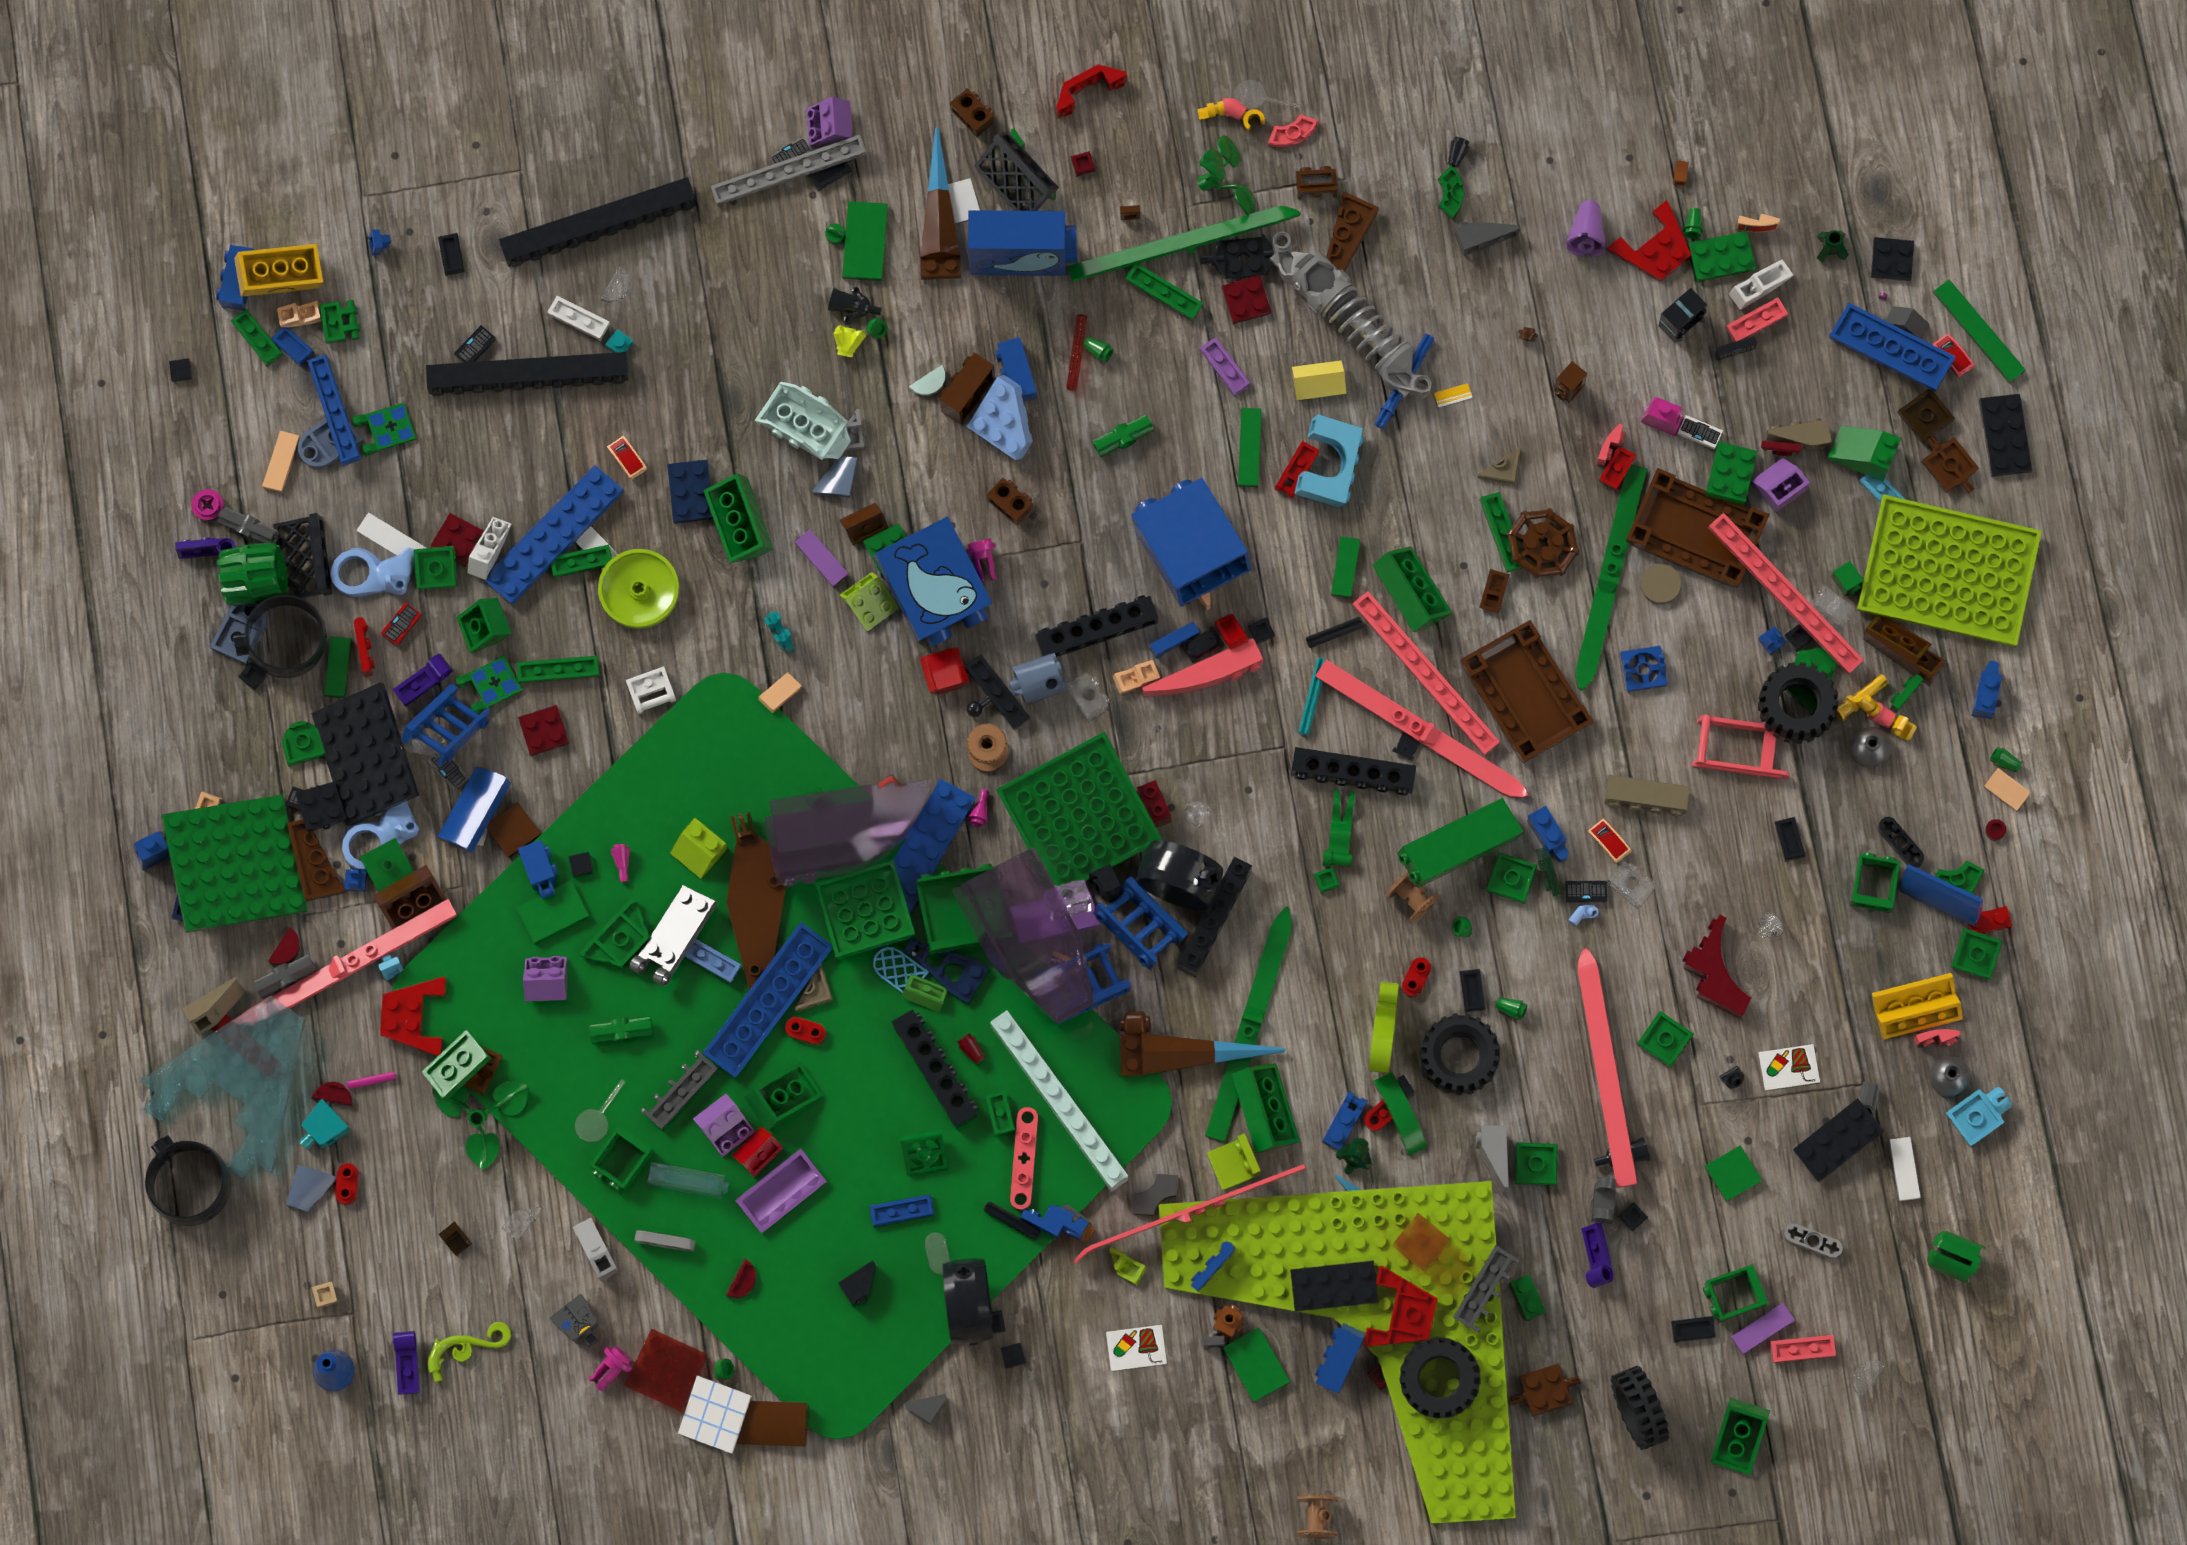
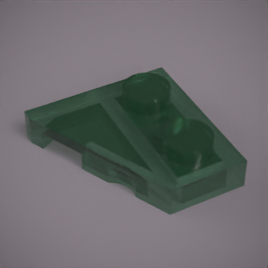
M1544 848L1535 850L1539 860V869L1545 877L1543 884L1546 892L1549 891L1553 896L1560 895L1561 891L1551 855Z

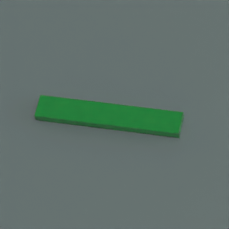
M1950 279L1933 291V294L2008 383H2011L2026 371Z

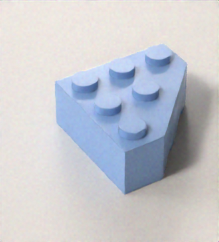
M1002 375L996 378L967 427L1014 460H1019L1024 457L1033 440L1029 432L1028 417L1023 404L1021 386L1006 375Z

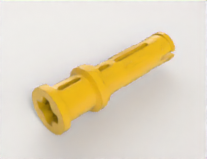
M1880 674L1853 696H1846L1845 700L1838 705L1836 718L1844 722L1848 715L1852 712H1857L1860 707L1853 702V699L1865 695L1872 697L1889 684L1886 681V677Z

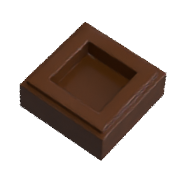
M1140 205L1121 206V220L1140 219Z

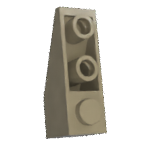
M1821 418L1812 419L1808 423L1803 424L1801 422H1793L1790 426L1785 427L1775 425L1770 427L1766 433L1767 440L1802 444L1801 449L1806 451L1828 449L1832 443L1827 419L1821 420Z
M234 977L182 1009L199 1036L217 1025L246 992L238 979Z

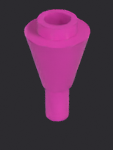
M986 789L981 790L979 801H977L968 816V820L976 827H982L987 824L986 802L989 791Z
M626 844L614 845V849L610 851L617 869H619L620 882L628 881L627 868L630 847H626Z

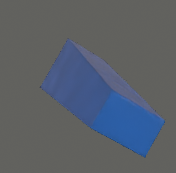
M1191 622L1151 643L1150 650L1157 659L1182 643L1200 634V631L1195 623Z

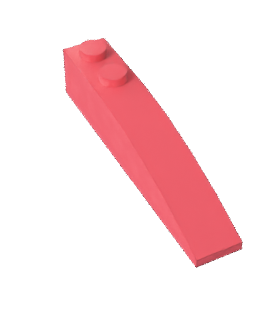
M1251 638L1247 643L1232 650L1227 649L1143 687L1142 693L1144 696L1172 695L1207 688L1230 679L1234 681L1241 678L1245 672L1259 670L1261 665H1263V658L1254 639Z

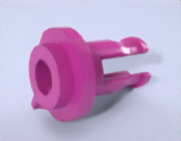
M991 538L969 543L968 549L965 550L967 555L971 554L974 568L982 583L985 581L979 561L986 558L991 580L998 579L995 576V565L991 549L996 548V544L992 543Z
M607 1346L604 1349L607 1357L596 1368L595 1373L588 1378L589 1381L597 1383L610 1368L609 1372L596 1385V1388L603 1392L606 1390L605 1387L612 1383L622 1370L630 1372L632 1369L630 1364L632 1359L621 1347L614 1346L611 1348Z

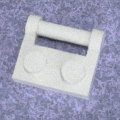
M664 667L626 680L638 715L644 713L643 711L661 704L676 702ZM664 689L667 691L665 695L640 703L639 698Z

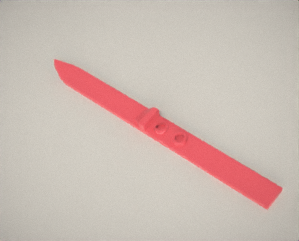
M1327 659L1315 675L1319 680L1498 792L1513 798H1526L1529 796L1526 789L1515 777L1438 730L1433 723H1427Z
M450 900L443 901L342 958L336 955L333 957L331 964L244 1012L234 1021V1025L238 1027L261 1025L457 917Z
M1585 948L1578 961V976L1613 1170L1617 1180L1616 1187L1621 1188L1638 1183L1599 968L1591 952Z
M1300 1165L1095 1243L1085 1248L1076 1257L1074 1263L1077 1265L1088 1253L1175 1219L1191 1223L1193 1222L1191 1213H1194L1196 1216L1206 1212L1205 1208L1213 1205L1214 1208L1226 1204L1225 1200L1307 1169L1306 1165Z

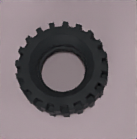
M1454 1013L1453 1016L1442 1017L1439 1022H1435L1430 1030L1426 1032L1420 1053L1421 1066L1427 1074V1079L1431 1080L1436 1088L1440 1087L1448 1094L1450 1092L1457 1093V1095H1462V1093L1472 1094L1475 1090L1484 1088L1485 1084L1492 1080L1500 1060V1044H1498L1497 1036L1495 1033L1493 1034L1488 1023L1485 1025L1481 1022V1018L1470 1017V1014L1465 1013L1464 1016ZM1465 1037L1476 1044L1479 1051V1061L1471 1071L1455 1073L1444 1066L1441 1060V1050L1449 1039Z
M1436 1337L1429 1340L1426 1339L1420 1344L1415 1345L1408 1355L1405 1356V1360L1400 1368L1399 1380L1403 1395L1416 1411L1428 1417L1440 1419L1451 1418L1461 1414L1472 1405V1402L1479 1393V1386L1481 1384L1480 1368L1475 1357L1464 1345L1449 1338ZM1437 1358L1448 1359L1454 1363L1460 1376L1459 1385L1454 1393L1442 1398L1433 1397L1426 1393L1420 1380L1421 1371L1426 1363Z
M1637 1365L1612 1375L1611 1388L1614 1392L1613 1396L1617 1402V1408L1622 1415V1420L1626 1424L1627 1431L1631 1434L1632 1440L1636 1442V1446L1640 1447V1450H1645L1669 1439V1430L1667 1428L1668 1423L1664 1417L1665 1413L1645 1371H1642V1368Z

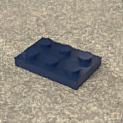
M708 460L667 464L674 524L713 519L703 491L710 487Z

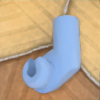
M1581 905L1575 910L1568 921L1572 925L1577 926L1582 919L1597 917L1599 910L1594 905Z

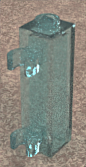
M655 1162L651 1163L648 1177L649 1186L723 1199V1194L728 1192L729 1182L726 1181L725 1175Z

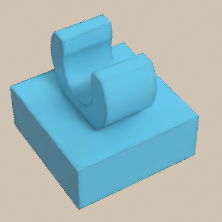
M390 954L382 957L384 962L378 965L386 981L397 977L403 971L398 957L391 958Z

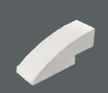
M1780 260L1753 274L1750 279L1734 286L1729 295L1741 310L1793 277V274L1785 262Z

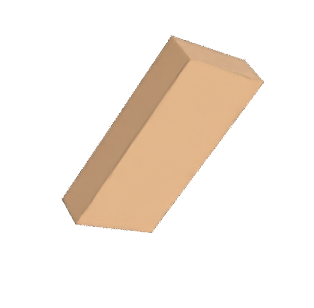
M787 672L762 693L758 700L773 713L797 693L802 685Z

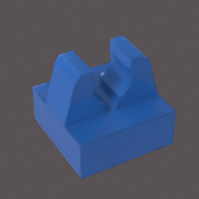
M380 229L371 230L368 237L372 256L380 255L382 249L389 248V243H391L390 235H381Z
M1775 626L1758 637L1759 642L1769 655L1787 643Z
M346 869L345 891L366 892L367 871Z

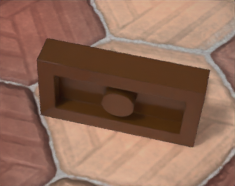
M876 503L840 519L852 545L858 544L889 528L882 511Z

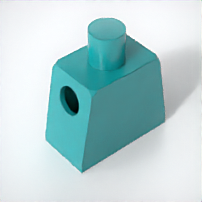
M321 1099L301 1126L307 1134L299 1142L306 1150L316 1142L324 1149L349 1133L351 1129Z

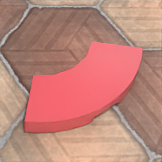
M1300 114L1296 121L1290 125L1283 127L1274 126L1268 146L1285 148L1303 142L1314 132L1319 120Z

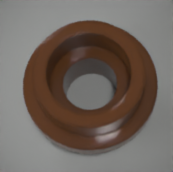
M1523 327V330L1518 331L1520 334L1519 339L1535 342V338H1538L1535 329Z

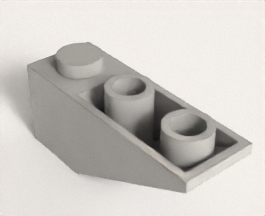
M590 1217L573 1226L599 1280L602 1282L619 1273L592 1218Z

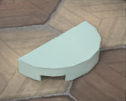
M939 366L910 385L909 389L914 394L921 396L937 394L943 388L945 382L943 366Z

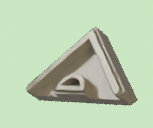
M1517 447L1516 450L1502 457L1483 472H1480L1478 478L1515 484L1521 447Z
M821 964L813 974L795 1007L796 1012L833 1001Z

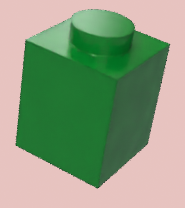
M1851 561L1834 570L1831 575L1844 596L1849 593L1853 595L1861 590L1864 580Z

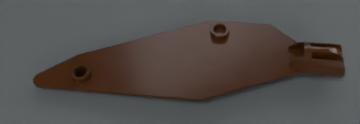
M746 812L750 827L749 831L746 829L742 813L738 814L742 829L741 833L738 831L735 816H730L736 837V845L726 904L750 990L775 956L786 885L776 848L756 835L751 814ZM754 967L759 970L756 974L751 972V969Z

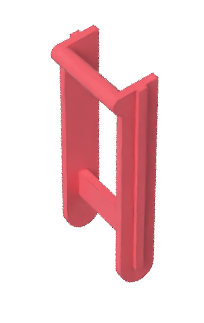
M1700 715V718L1697 720V723L1702 724L1698 758L1692 762L1693 767L1778 779L1790 778V772L1772 769L1776 737L1773 736L1774 732L1772 730L1767 731L1765 728L1766 724ZM1710 725L1764 732L1760 767L1706 760Z

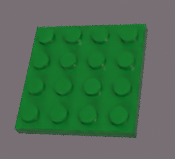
M894 860L815 884L837 960L916 936Z

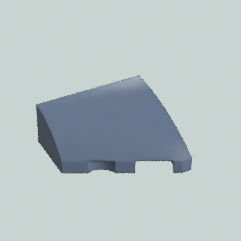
M840 457L836 459L814 487L812 493L827 497L835 495L850 498L857 470V458Z
M298 1165L286 1205L289 1208L309 1212L314 1207L315 1202L326 1194L325 1192L333 1183H336L337 1177Z

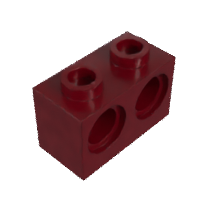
M1156 780L1137 787V792L1156 828L1171 823V814Z

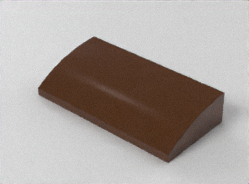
M750 1401L736 1444L806 1447L809 1405L799 1402Z

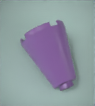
M1586 200L1580 204L1566 240L1567 250L1576 256L1584 257V254H1590V257H1596L1605 252L1606 241L1600 206L1593 200Z

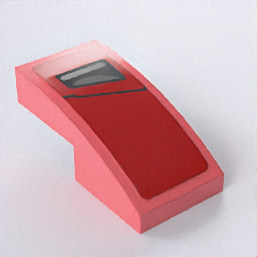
M1946 334L1932 344L1956 356L1950 370L1958 378L1975 367L1966 352L1949 334Z

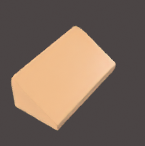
M1997 768L1984 786L2015 811L2021 807L2030 795V791L1999 768Z

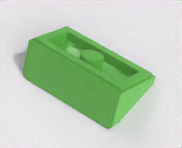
M910 974L902 998L940 1012L948 991L943 986Z

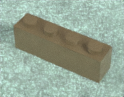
M1608 775L1604 803L1614 808L1627 806L1630 810L1634 811L1648 809L1651 813L1660 814L1662 811L1669 812L1671 816L1679 817L1682 814H1686L1690 786Z

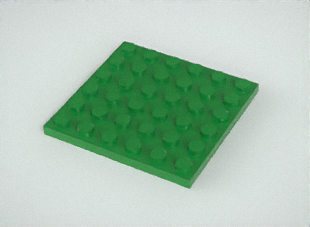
M1105 731L996 789L1053 897L1088 880L1089 873L1108 864L1113 867L1145 850L1151 841L1163 840Z
M283 794L161 815L185 933L306 913L308 911L287 827L289 821Z

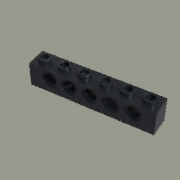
M1145 595L1136 597L1133 602L1127 604L1126 602L1116 604L1115 608L1109 610L1103 608L1096 611L1094 615H1082L1076 618V621L1070 623L1064 621L1055 628L1039 630L1035 634V639L1041 656L1055 653L1056 657L1157 624L1158 616L1151 596L1145 597ZM1133 610H1136L1140 613V615L1136 618H1133L1129 615V613ZM1118 617L1121 621L1118 624H1113L1110 622V619ZM1094 623H1098L1102 627L1100 630L1095 631L1091 629V626ZM1074 630L1082 631V635L1079 637H1074L1071 633ZM1060 636L1063 638V641L1061 643H1054L1052 639Z
M1295 747L1291 776H1295L1299 780L1315 779L1318 783L1331 781L1335 782L1338 786L1356 785L1355 787L1358 789L1376 788V791L1383 793L1388 792V790L1396 791L1398 795L1407 796L1408 793L1412 794L1416 765ZM1314 762L1319 767L1316 770H1310L1307 765ZM1334 765L1338 767L1339 771L1337 773H1330L1328 767ZM1356 769L1359 774L1357 776H1350L1348 771ZM1370 772H1377L1379 778L1375 780L1370 779L1368 774ZM1397 775L1400 780L1393 783L1389 781L1388 777Z
M1235 856L1233 857L1222 878L1213 903L1204 912L1178 962L1179 970L1195 978L1197 977L1252 872L1251 864Z
M912 1009L893 1020L892 1026L957 1130L978 1117L976 1112L978 1107L973 1099L969 1100L965 1095L968 1091L963 1082H957L954 1077L957 1073L953 1066L946 1064L944 1060L946 1055L942 1048H937L933 1043L936 1039L932 1032L925 1030L923 1026L925 1021L921 1014H916ZM914 1029L921 1032L917 1038H912L909 1035ZM925 1046L930 1047V1054L922 1055L920 1053L921 1048ZM940 1064L942 1069L940 1072L934 1073L930 1070L931 1066ZM950 1081L953 1086L949 1090H944L941 1087L942 1083ZM957 1098L962 1099L963 1105L961 1107H954L952 1105L953 1100Z

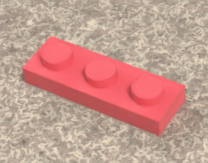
M1777 297L1726 325V329L1733 341L1736 342L1749 338L1788 316V312Z
M1834 1335L1770 1342L1773 1363L1836 1356Z

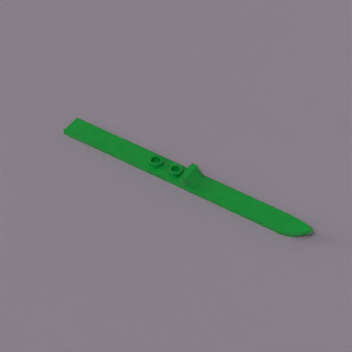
M1276 206L1069 265L1068 270L1072 282L1184 250H1187L1190 255L1194 254L1198 246L1275 225L1299 217L1301 212L1287 206Z
M1631 465L1623 480L1576 666L1575 679L1580 691L1587 688L1596 674L1628 547L1626 538L1635 519L1647 468Z
M1289 906L1283 908L1271 925L1234 1043L1256 1044L1291 933L1292 921ZM1251 1057L1228 1061L1206 1130V1137L1225 1142L1239 1098L1232 1074L1248 1068Z

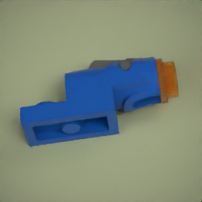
M1068 1204L1062 1207L1050 1205L1043 1219L1040 1218L1041 1214L1032 1209L1030 1211L1024 1209L1020 1216L1025 1222L1057 1240L1063 1231L1064 1235L1074 1237L1082 1242H1089L1096 1229L1092 1226L1091 1222H1088L1087 1218Z

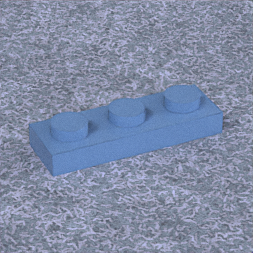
M695 939L685 955V958L729 983L733 982L742 967L741 964Z

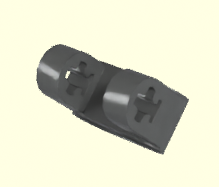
M1599 1177L1597 1179L1593 1195L1592 1222L1612 1224L1616 1179Z

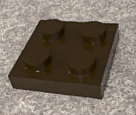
M1930 389L1925 390L1897 412L1922 443L1955 419L1942 401Z

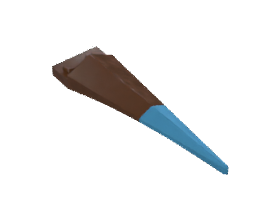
M937 127L935 128L920 254L921 280L961 278L960 252L939 129Z
M1151 1034L1119 1036L1121 1077H1142L1212 1063L1283 1053L1287 1050L1278 1047Z

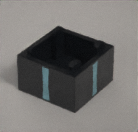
M1690 288L1661 313L1658 326L1674 343L1678 340L1681 342L1683 340L1682 336L1699 321L1701 323L1704 322L1707 304Z

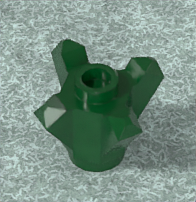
M1841 230L1820 232L1817 238L1822 242L1823 249L1817 256V259L1823 262L1828 255L1837 254L1840 259L1845 260L1849 256L1843 244V238L1846 234Z
M1363 1138L1353 1139L1349 1145L1339 1149L1335 1154L1339 1160H1345L1344 1172L1346 1175L1351 1174L1353 1169L1357 1168L1369 1170L1373 1165L1369 1155V1143Z

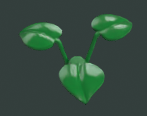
M1221 136L1218 140L1219 152L1216 149H1209L1200 159L1198 165L1204 167L1208 173L1198 177V185L1204 192L1212 188L1216 191L1219 189H1235V199L1246 215L1255 213V198L1246 185L1242 184L1240 187L1238 185H1219L1226 176L1224 167L1230 164L1235 168L1240 163V154L1235 143L1227 136Z
M504 1082L498 1085L492 1096L497 1102L496 1105L485 1111L482 1109L471 1111L465 1104L469 1100V1092L464 1085L447 1101L442 1099L435 1088L432 1089L435 1103L445 1115L458 1117L461 1115L463 1108H465L469 1115V1123L477 1127L481 1134H472L465 1144L468 1157L481 1170L486 1169L495 1161L500 1150V1141L497 1135L494 1133L485 1134L482 1125L487 1121V1114L500 1107L505 1115L514 1116L519 1114L526 1106L529 1092L528 1086L521 1082Z

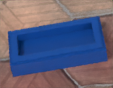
M282 327L271 338L299 366L314 353L288 327Z

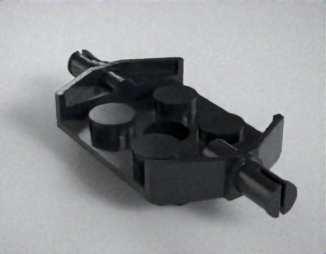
M1262 234V237L1219 240L1214 254L1211 256H1200V265L1212 263V266L1216 267L1224 279L1268 275L1273 264L1270 261V257L1274 255L1273 246L1264 234ZM1243 254L1247 255L1249 261L1241 263L1238 257Z

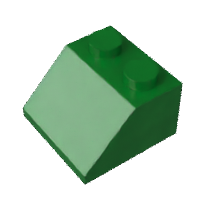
M498 598L479 599L456 617L470 653L498 644L511 635Z

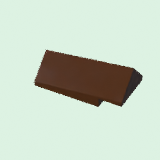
M1877 615L1864 631L1863 640L1913 676L1918 674L1923 678L1922 682L1929 687L1946 662L1943 658L1929 651L1932 645L1930 642L1889 618Z

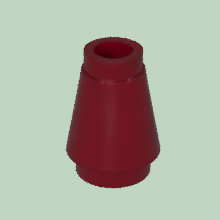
M971 1033L957 1042L959 1044L958 1048L975 1064L985 1058L976 1037L972 1036Z

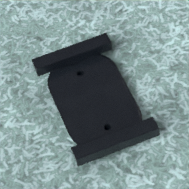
M1213 627L1209 628L1210 631H1206L1190 640L1187 645L1185 642L1181 644L1192 663L1196 662L1195 658L1201 657L1215 649L1218 645L1220 647L1224 646Z
M1403 732L1398 741L1397 748L1394 747L1392 752L1413 761L1414 756L1412 755L1416 752L1420 742Z

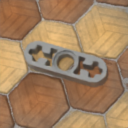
M1790 1224L1784 1230L1785 1240L1803 1249L1829 1259H1836L1842 1253L1843 1247L1841 1242L1832 1237L1798 1224ZM1796 1229L1798 1235L1802 1236L1803 1232L1807 1234L1803 1239V1243L1799 1242L1801 1238L1795 1236L1794 1239L1790 1238L1791 1234L1788 1231ZM1816 1236L1819 1240L1818 1246H1809L1807 1243L1808 1237ZM1823 1239L1826 1240L1824 1245L1831 1246L1835 1244L1838 1252L1835 1251L1831 1254L1829 1253L1830 1249L1826 1247L1823 1248V1251L1819 1250L1823 1244Z
M640 1230L636 1231L634 1242L686 1252H693L695 1240Z

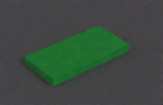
M848 201L843 279L882 281L888 203Z

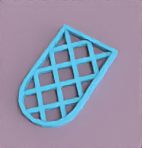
M894 947L881 949L873 959V967L878 976L902 994L903 990L900 988L906 986L907 977L910 974L915 976L924 974L922 976L924 979L929 973L902 951ZM891 950L892 956L884 957L883 951ZM893 950L900 953L901 955L894 956ZM902 957L903 964L895 965L894 958ZM905 958L912 963L905 964ZM892 959L893 966L885 967L884 960ZM882 960L883 967L876 968V961ZM914 966V973L907 974L906 967ZM916 966L923 970V972H917ZM903 967L904 974L897 975L896 968ZM893 969L894 976L887 977L886 970ZM883 970L884 976H882L878 971ZM905 977L906 984L898 985L897 978ZM895 978V984L890 982L888 979Z

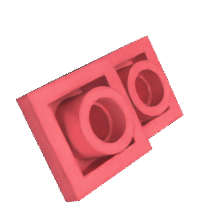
M1619 424L1605 440L1597 465L1605 466L1606 460L1610 461L1613 449H1617L1619 443L1623 444L1626 433L1622 432L1623 425Z
M1932 1030L1916 1035L1914 1041L1917 1047L1920 1045L1927 1047L1935 1043L1936 1039L1939 1046L1945 1044L1948 1047L1957 1043V1039L1961 1034L1958 1030Z

